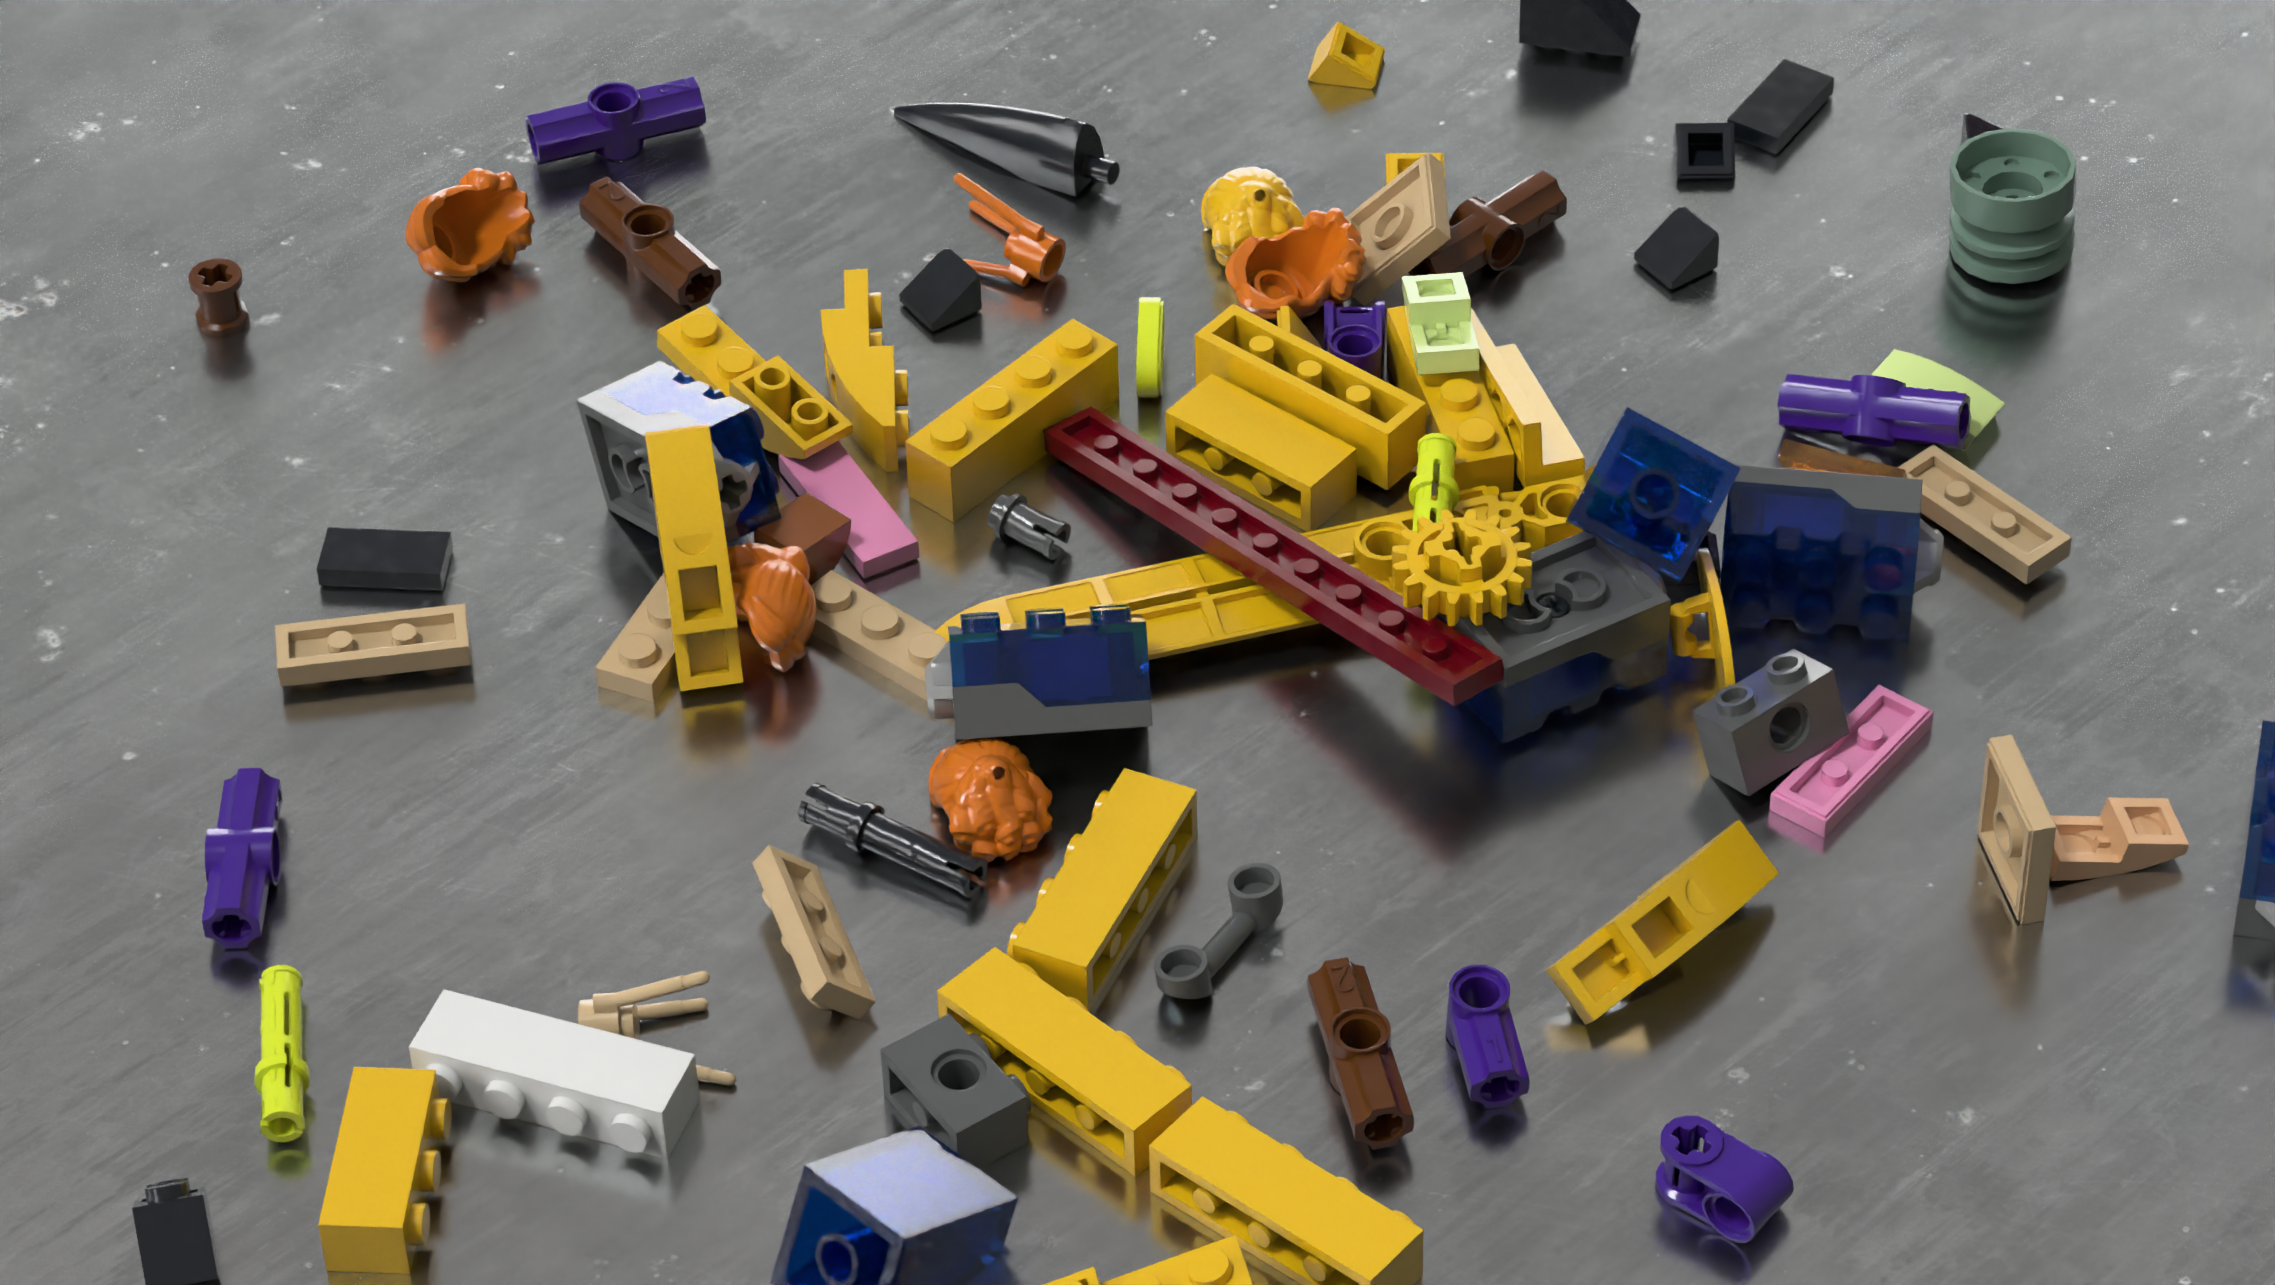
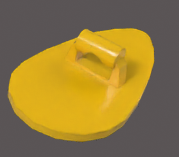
M1701 548L1696 550L1701 594L1670 606L1671 645L1673 653L1678 656L1713 658L1719 689L1721 690L1735 684L1733 658L1718 578L1709 550ZM1705 613L1709 640L1697 641L1696 636L1687 630L1695 619L1694 614Z

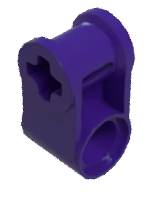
M1324 301V350L1381 380L1382 354H1385V301H1375L1373 307H1336L1334 301Z
M1685 1115L1668 1122L1661 1132L1660 1150L1665 1160L1660 1163L1656 1171L1655 1187L1659 1195L1669 1204L1677 1206L1709 1224L1729 1240L1739 1243L1751 1241L1791 1197L1794 1191L1793 1180L1780 1161L1772 1155L1756 1150L1726 1133L1710 1120L1699 1116ZM1701 1138L1704 1139L1703 1152L1699 1151ZM1676 1172L1679 1173L1678 1186L1674 1184Z

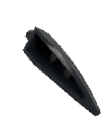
M933 102L899 105L894 109V116L953 142L1003 167L1029 183L1072 196H1077L1091 180L1113 185L1119 176V164L1105 159L1099 134L1094 126L1085 122L1034 110L979 103Z

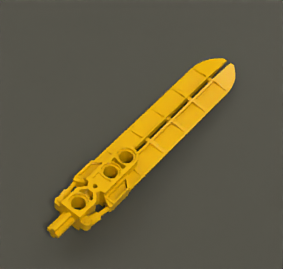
M1585 474L1527 486L1522 491L1500 493L1497 486L1486 487V485L1459 490V501L1456 507L1452 509L1454 518L1464 517L1468 509H1475L1477 520L1483 522L1493 515L1500 516V529L1504 530L1517 526L1520 529V542L1530 543L1531 553L1598 525H1601L1609 532L1655 522L1660 518V512L1656 506V494L1652 488L1597 499ZM1436 495L1431 496V499L1436 501ZM1414 509L1300 534L1394 591L1392 588V547L1400 545V532L1403 529L1412 530ZM1435 512L1430 513L1431 521L1435 520ZM1205 553L984 601L953 616L936 629L934 633L942 636L946 643L949 640L998 637L1000 674H1003L1002 655L1024 635L1059 633L1071 629L1080 631L1103 630L1104 636H1107L1110 669L1315 625L1320 622L1215 556ZM1395 592L1403 597V592Z

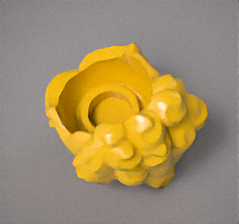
M1258 167L1238 168L1226 173L1208 188L1203 196L1201 205L1203 225L1206 229L1212 230L1211 244L1215 250L1216 259L1225 267L1230 256L1246 238L1250 236H1256L1257 238L1276 237L1292 228L1302 227L1305 218L1293 200V193L1286 186L1285 181L1277 177L1275 173Z

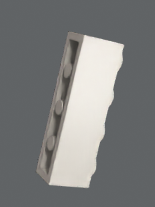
M445 989L440 994L409 1045L412 1069L436 1070L440 1098H449L453 1103L491 1112L504 1119H517L555 1129L565 1135H578L612 1144L629 1152H642L668 1159L700 1102L695 1054Z

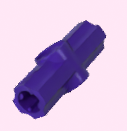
M691 76L641 89H635L633 86L622 82L604 83L590 92L588 101L530 114L525 118L532 154L537 165L591 152H596L598 155L610 159L627 158L639 152L646 139L703 126V123H706V113L700 87L695 77Z
M1787 374L1784 383L1780 386L1777 403L1779 425L1784 429L1842 435V438L1845 440L1876 447H1895L1897 442L1962 449L1964 441L1968 437L1971 423L1970 397L1966 393L1906 387V384L1901 381L1873 375H1854L1850 381Z
M239 768L236 775L224 780L217 828H209L205 839V872L208 885L204 898L202 925L205 937L214 939L223 948L227 949L247 948L251 940L262 936L269 886H277L280 876L281 856L277 829L280 820L281 804L283 802L280 779L269 776L262 768Z

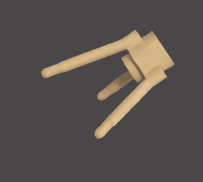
M699 971L616 993L593 994L592 999L580 1000L578 1024L639 1040L640 1020L701 1012L708 1008L709 1003L705 998L675 1000L638 1006L636 1003L704 985L709 982L710 975L706 971ZM696 1065L698 1081L732 1086L736 1082V1076L733 1073Z

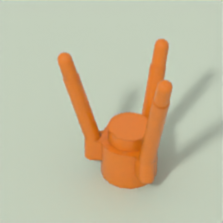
M957 173L954 176V182L977 199L969 202V209L1010 234L1004 246V257L1010 260V266L969 259L963 260L979 275L1007 279L1022 287L1027 285L1031 277L1041 282L1051 280L1063 262L1066 251L1065 241L1046 232L1044 226L1025 218L980 185L974 183L963 174Z

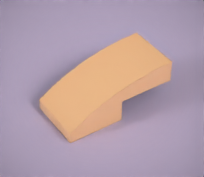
M2108 797L2100 816L2051 815L2056 826L2050 878L2051 881L2082 880L2141 870L2184 855L2189 847V842L2168 798Z

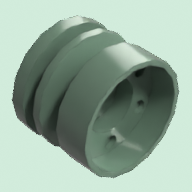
M2008 128L1987 131L1966 140L1955 150L1950 163V200L1953 207L1949 216L1951 227L1949 248L1954 262L1968 274L1989 282L2008 284L2038 281L2059 272L2071 260L2075 247L2074 225L2076 214L2073 204L2076 197L2077 163L2071 149L2056 137L2042 132Z

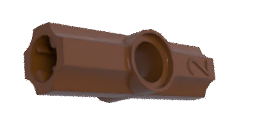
M1542 170L1535 175L1527 177L1488 203L1480 197L1466 199L1457 207L1449 220L1451 239L1408 273L1410 276L1463 272L1464 278L1485 265L1493 270H1503L1510 266L1519 256L1524 247L1525 239L1567 213V197L1559 188L1557 179Z
M607 176L590 184L589 191L579 201L581 218L625 256L626 271L630 277L637 281L654 282L679 305H687L693 311L710 303L715 290L721 286L720 269L675 230L674 215L670 209L663 205L645 204L623 183L613 182Z
M1348 957L1325 961L1318 971L1308 975L1307 988L1329 1056L1330 1082L1341 1094L1355 1141L1367 1143L1372 1150L1396 1146L1399 1139L1413 1131L1414 1116L1391 1049L1390 1023L1386 1016L1379 1012L1364 966L1352 963Z

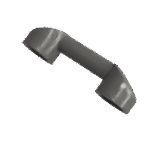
M1250 863L1237 868L1231 873L1227 885L1232 916L1202 949L1192 945H1177L1164 950L1157 956L1154 962V971L1157 987L1161 992L1181 999H1198L1212 993L1211 978L1252 932L1266 929L1275 922L1281 913L1284 903L1280 873L1275 867L1265 863Z

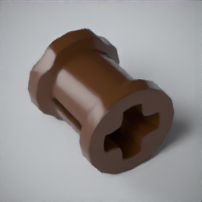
M225 258L207 259L194 266L188 276L190 289L194 294L198 295L199 308L195 316L201 333L209 337L222 338L241 332L249 322L248 310L245 307V303L240 300L239 288L243 283L241 267L236 262Z

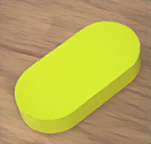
M1139 298L1136 357L1137 398H1159V395H1162L1165 313L1164 301H1161V298Z

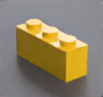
M1212 373L1165 411L1166 452L1227 490L1306 532L1316 530L1357 495V448Z
M353 1067L318 1223L327 1271L410 1274L416 1246H426L430 1229L429 1205L425 1203L427 1192L438 1191L441 1176V1158L436 1148L438 1140H448L452 1120L451 1101L449 1098H440L436 1070Z

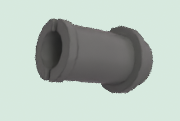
M1018 493L1012 496L1008 494L1000 495L992 505L987 519L988 526L994 529V534L997 538L1004 541L1012 538L1044 554L1050 560L1056 559L1063 549L1055 545V541L1044 534H1048L1065 544L1068 543L1071 534L1070 524L1059 521L1027 505L1026 497Z

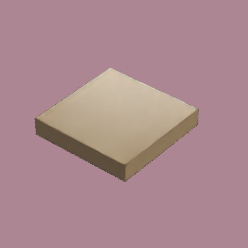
M1429 152L1421 156L1346 216L1349 224H1353L1360 232L1362 238L1360 246L1365 249L1366 261L1362 266V275L1353 287L1351 295L1364 306L1451 239L1443 163Z
M2012 734L1990 738L1986 749L1977 834L2017 920L2022 925L2042 922L2045 918L2056 826Z

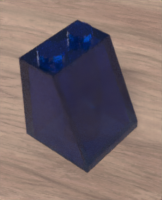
M1627 407L1603 438L1577 487L1566 521L1681 582L1741 468Z
M920 1126L804 1165L770 1283L773 1285H965L1001 1256L1018 1197Z

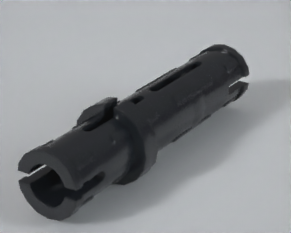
M814 783L806 791L805 795L815 799L816 803L827 807V809L822 810L802 800L798 811L800 821L812 824L845 839V844L849 849L860 854L868 850L881 857L960 892L966 898L974 896L981 887V885L971 881L970 877L959 873V870H964L984 880L987 872V860L985 858L974 856L898 820L892 819L885 815L883 807L871 801H865L862 804L857 803L826 788L821 783Z

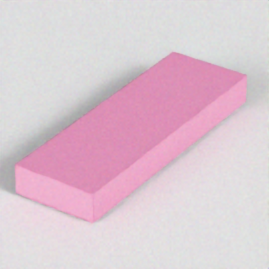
M839 441L806 459L778 455L780 472L799 496L807 492L851 519L850 535L843 553L864 579L919 558L918 540Z
M1878 685L1846 717L1850 733L1801 763L1771 793L1769 810L1825 838L1932 728L1934 712Z

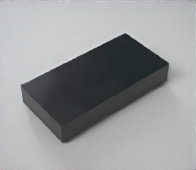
M1783 59L1728 117L1727 123H1734V138L1777 154L1833 94L1834 77Z
M328 527L316 569L319 585L443 590L453 550L451 532Z

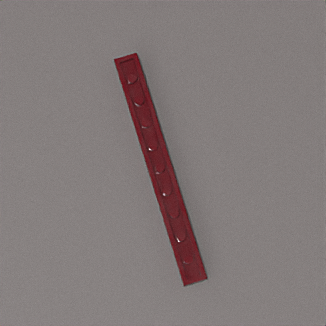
M1092 406L1043 430L1045 451L1454 707L1503 680L1502 657L1436 617L1429 621L1423 619V609L1420 607L1406 608L1403 605V597Z

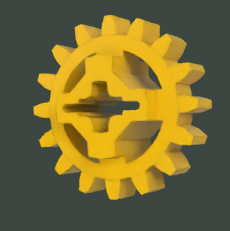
M1448 509L1441 510L1440 522L1433 523L1430 519L1422 516L1417 519V532L1406 529L1400 532V545L1392 547V588L1394 592H1403V605L1406 608L1422 604L1423 619L1428 621L1438 613L1447 615L1448 626H1455L1460 617H1469L1475 626L1482 625L1483 614L1491 612L1494 616L1502 619L1507 616V603L1521 606L1524 602V589L1531 588V545L1527 542H1520V529L1517 526L1501 530L1500 516L1493 515L1483 522L1477 520L1475 509H1468L1464 517L1454 518Z

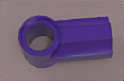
M1470 965L1457 971L1449 982L1446 1037L1457 1050L1470 1101H1478L1484 1104L1486 1109L1507 1107L1519 1096L1527 1094L1530 1084L1509 1008L1510 983L1506 976L1496 968L1487 965Z

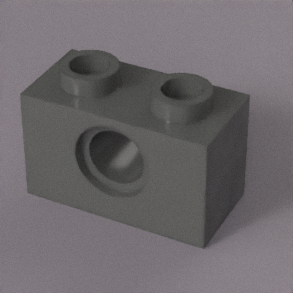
M1795 649L1773 657L1767 662L1766 666L1740 682L1721 689L1714 698L1692 711L1709 775L1747 796L1757 792L1850 733L1834 670Z
M950 1013L880 1049L884 1096L959 1180L1029 1143L1027 1112L1031 1110V1101L1025 1086L1015 1075L1010 1074L1007 1076L992 1060L989 1049L982 1038L976 1033L968 1034Z

